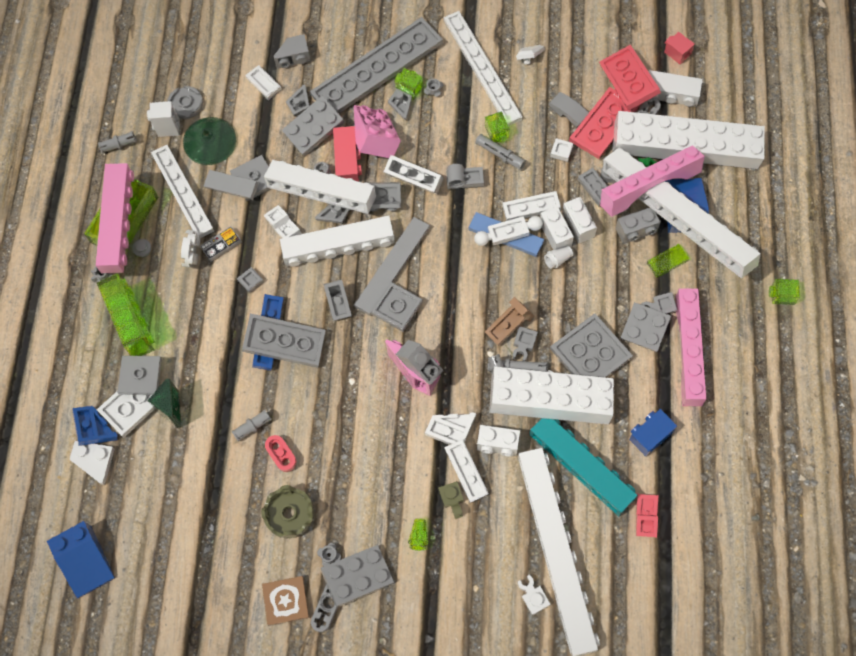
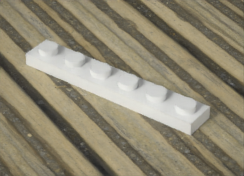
M168 145L151 152L192 230L196 231L200 238L214 232Z

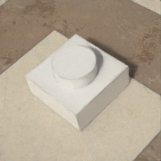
M556 138L550 157L568 162L573 143Z

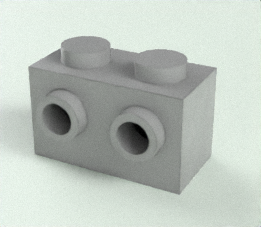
M647 208L618 218L615 229L622 244L656 233L660 221L656 212L651 208Z

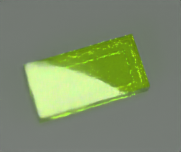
M677 244L648 260L647 265L656 278L688 262L690 258L680 244Z

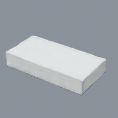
M259 65L245 75L246 79L267 100L282 90L281 86Z

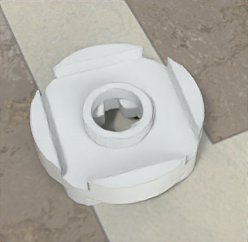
M186 230L185 233L188 234V237H183L181 258L185 259V263L181 264L182 267L191 268L198 263L196 248L197 246L199 247L201 239L200 235L196 234V231Z

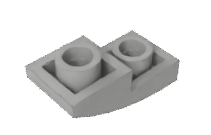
M559 92L548 104L560 117L564 114L575 127L589 114L579 103L562 92Z

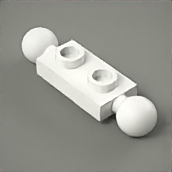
M524 216L488 226L489 233L484 231L477 232L474 236V241L479 246L486 245L489 240H492L493 246L529 236L528 229L537 231L541 229L543 222L538 216H532L528 222H525Z

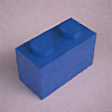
M661 409L656 413L652 411L645 418L646 422L643 425L637 424L630 431L632 434L629 440L645 457L666 440L677 428V425Z

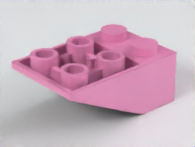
M354 105L355 140L360 153L390 158V155L394 156L401 140L387 112L382 109H371L365 105Z
M386 339L388 356L412 388L431 396L441 375L431 385L427 384L408 369L395 355L403 345L398 341Z

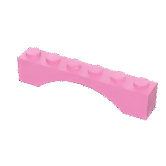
M692 145L602 189L600 206L613 217L627 210L635 200L657 184L674 178L689 179L701 173L705 156Z
M678 289L675 296V304L681 339L682 406H702L706 400L699 293L698 289Z

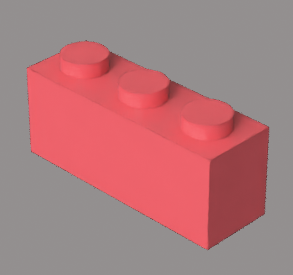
M355 126L333 128L336 176L346 179L350 178L359 182V176L362 175L361 164L358 165L361 153L357 149Z

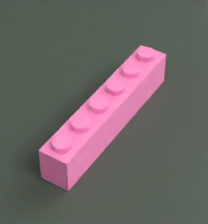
M127 163L105 164L96 267L101 273H124V266L127 265L125 251L129 246L127 231H130V222L128 215L131 214L130 198L133 196L131 181H134V172Z

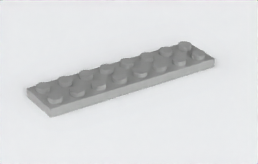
M421 17L311 90L310 94L315 101L323 95L339 114L442 45L443 39Z

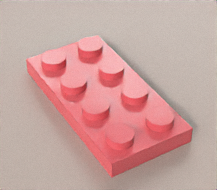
M631 45L599 62L628 111L661 93L660 88Z
M609 87L570 136L569 142L600 159L614 140V123L618 111L636 113L640 105L628 111L616 90Z

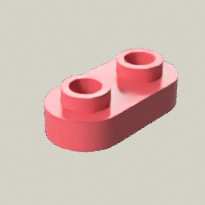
M278 435L270 436L265 442V449L281 471H292L296 466L294 454L282 437ZM279 444V448L274 450L273 446ZM285 460H290L288 465H283Z

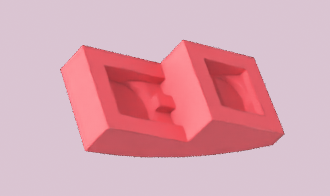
M637 494L636 536L657 537L658 495Z

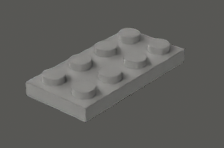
M250 313L242 352L318 368L326 330Z

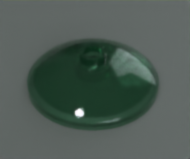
M206 117L197 120L189 126L183 137V148L187 156L195 163L201 165H215L223 162L233 153L236 146V134L233 127L227 121L217 117Z

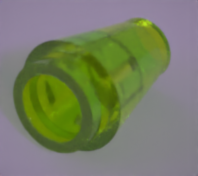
M414 519L408 540L410 549L416 551L426 549L428 545L426 520Z

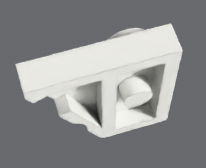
M476 413L465 415L449 414L448 416L433 415L425 435L449 445L461 439L465 443Z
M75 441L70 460L100 484L105 485L114 448L99 444L78 446V441Z

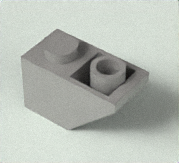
M304 34L289 37L285 40L274 55L277 69L311 61Z
M408 340L395 354L408 369L429 385L443 371L420 343Z

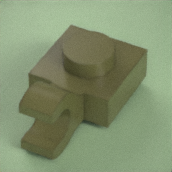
M458 482L438 487L444 507L451 506L455 519L463 517L459 503L464 502Z

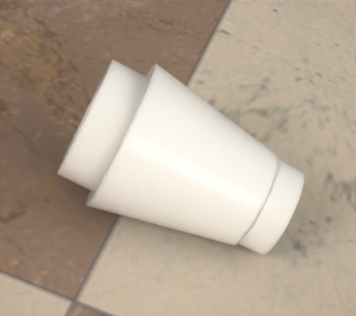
M569 246L548 251L544 256L545 263L550 269L558 268L573 256V251Z

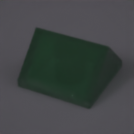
M165 379L147 401L158 414L177 428H181L179 390L170 379Z

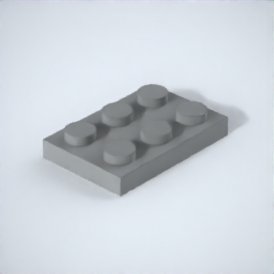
M322 95L283 128L282 131L305 157L333 133V128L340 127L345 121Z
M378 545L320 569L336 608L394 583Z

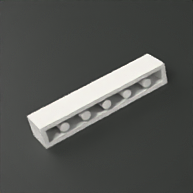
M272 160L264 175L267 188L369 214L376 198L375 187L369 183H361L350 178L346 179L334 174H326L318 170L304 168L300 165L287 164L284 161Z
M389 216L280 239L284 262L286 266L291 267L305 262L313 263L323 258L332 259L337 255H350L356 251H369L379 246L388 247L395 243Z

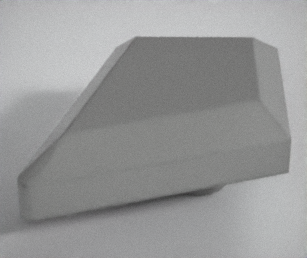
M305 85L299 88L286 101L294 117L309 107Z
M397 88L388 100V104L404 120H407L412 95Z
M329 204L315 216V220L342 224L351 209Z

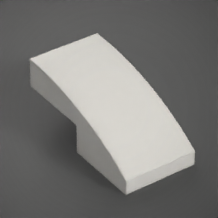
M279 205L264 215L265 219L281 238L302 234L300 229L290 220L288 214Z

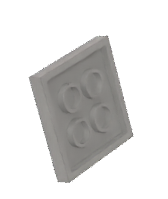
M596 313L550 346V350L568 371L574 375L607 378L633 357Z

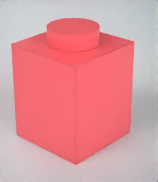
M677 32L666 40L664 53L678 64H681L692 54L695 44L683 34Z

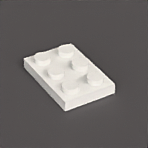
M159 388L158 395H119L116 392L97 411L124 438L168 397Z

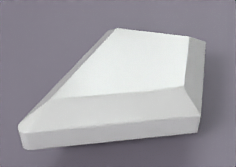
M542 45L521 48L516 57L517 60L523 59L524 64H530V58H535L545 49Z

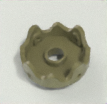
M284 485L268 495L266 503L261 509V514L265 525L274 535L290 539L298 537L308 530L314 518V508L310 498L303 490L296 489L290 485ZM288 508L294 510V515L291 518H285L283 515L284 511Z

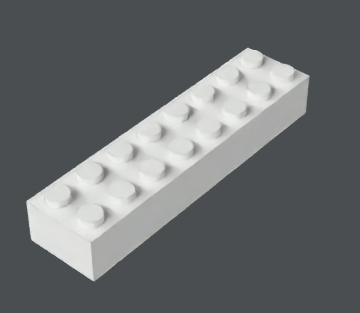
M618 111L614 123L613 152L620 147L631 156L665 159L693 145L705 156L703 162L705 164L758 169L764 160L765 126Z

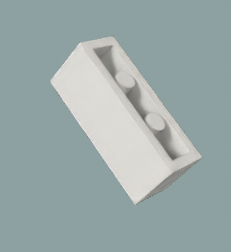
M649 70L650 75L661 91L660 94L653 98L670 104L677 103L688 107H697L703 79Z
M390 155L384 173L435 195L438 194L444 179L437 173Z

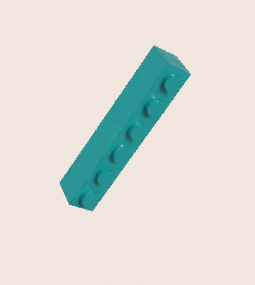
M541 418L530 430V436L618 517L636 499L635 489L628 483L624 484L620 480L619 474L614 470L610 471L600 457L593 456L590 453L589 447L582 442L579 443L570 430L562 428L559 420Z

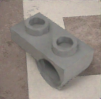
M451 164L446 169L448 189L484 186L483 167L463 168L461 164Z

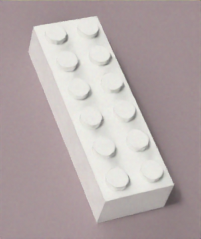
M494 367L491 377L489 413L609 424L613 417L614 378Z

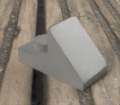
M342 279L323 284L333 321L352 316Z

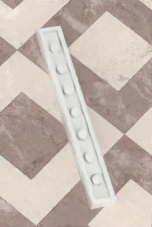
M457 11L444 17L446 26L505 126L508 127L522 121V115L461 13Z

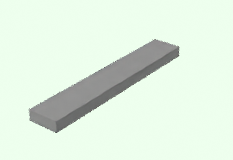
M413 217L354 304L355 308L369 316L372 315L371 310L390 282L395 281L430 229V225Z

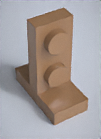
M515 297L509 301L511 306L485 331L498 346L526 319L530 322L535 317Z

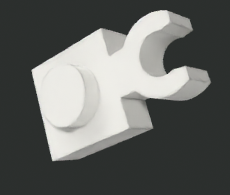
M528 575L529 585L524 586L519 580L518 587L526 592L522 599L533 616L551 604L540 586L537 588L533 587L534 580Z

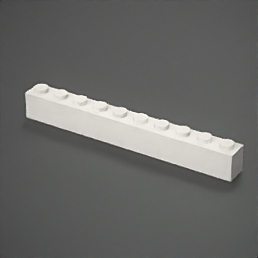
M620 147L603 159V172L616 182L646 168L642 162L637 161ZM664 181L657 184L638 198L741 279L758 266L761 254L756 248L751 247L740 236L735 235L725 225L715 220L711 214H707L696 203L686 198L683 193L674 189L668 182Z
M542 448L519 453L520 468L570 655L582 656L595 653L598 650L597 646H600L597 633L593 634L591 625H594L592 613L587 612L585 604H588L586 592H582L580 584L583 583L580 571H576L574 563H577L575 552L571 551L569 543H571L570 533L564 529L563 523H566L564 512L559 511L560 497L558 492H554L553 489L555 479L553 473L548 471L547 465H550L548 454H544Z

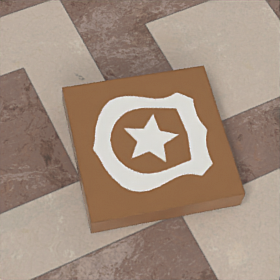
M303 576L262 584L268 626L309 618Z

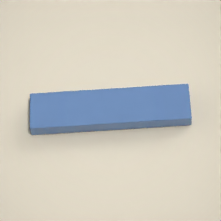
M476 212L468 230L475 233L479 231L489 233L488 226L501 222ZM529 233V236L502 244L537 257L544 239Z

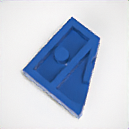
M93 406L73 408L72 413L78 446L117 440V433L107 426L105 419L99 416L98 411Z

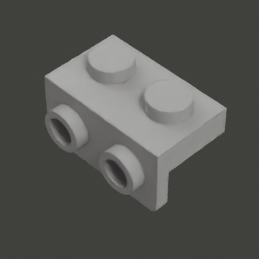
M401 182L369 183L375 187L376 198L370 211H378L379 208L395 211L397 208H401Z

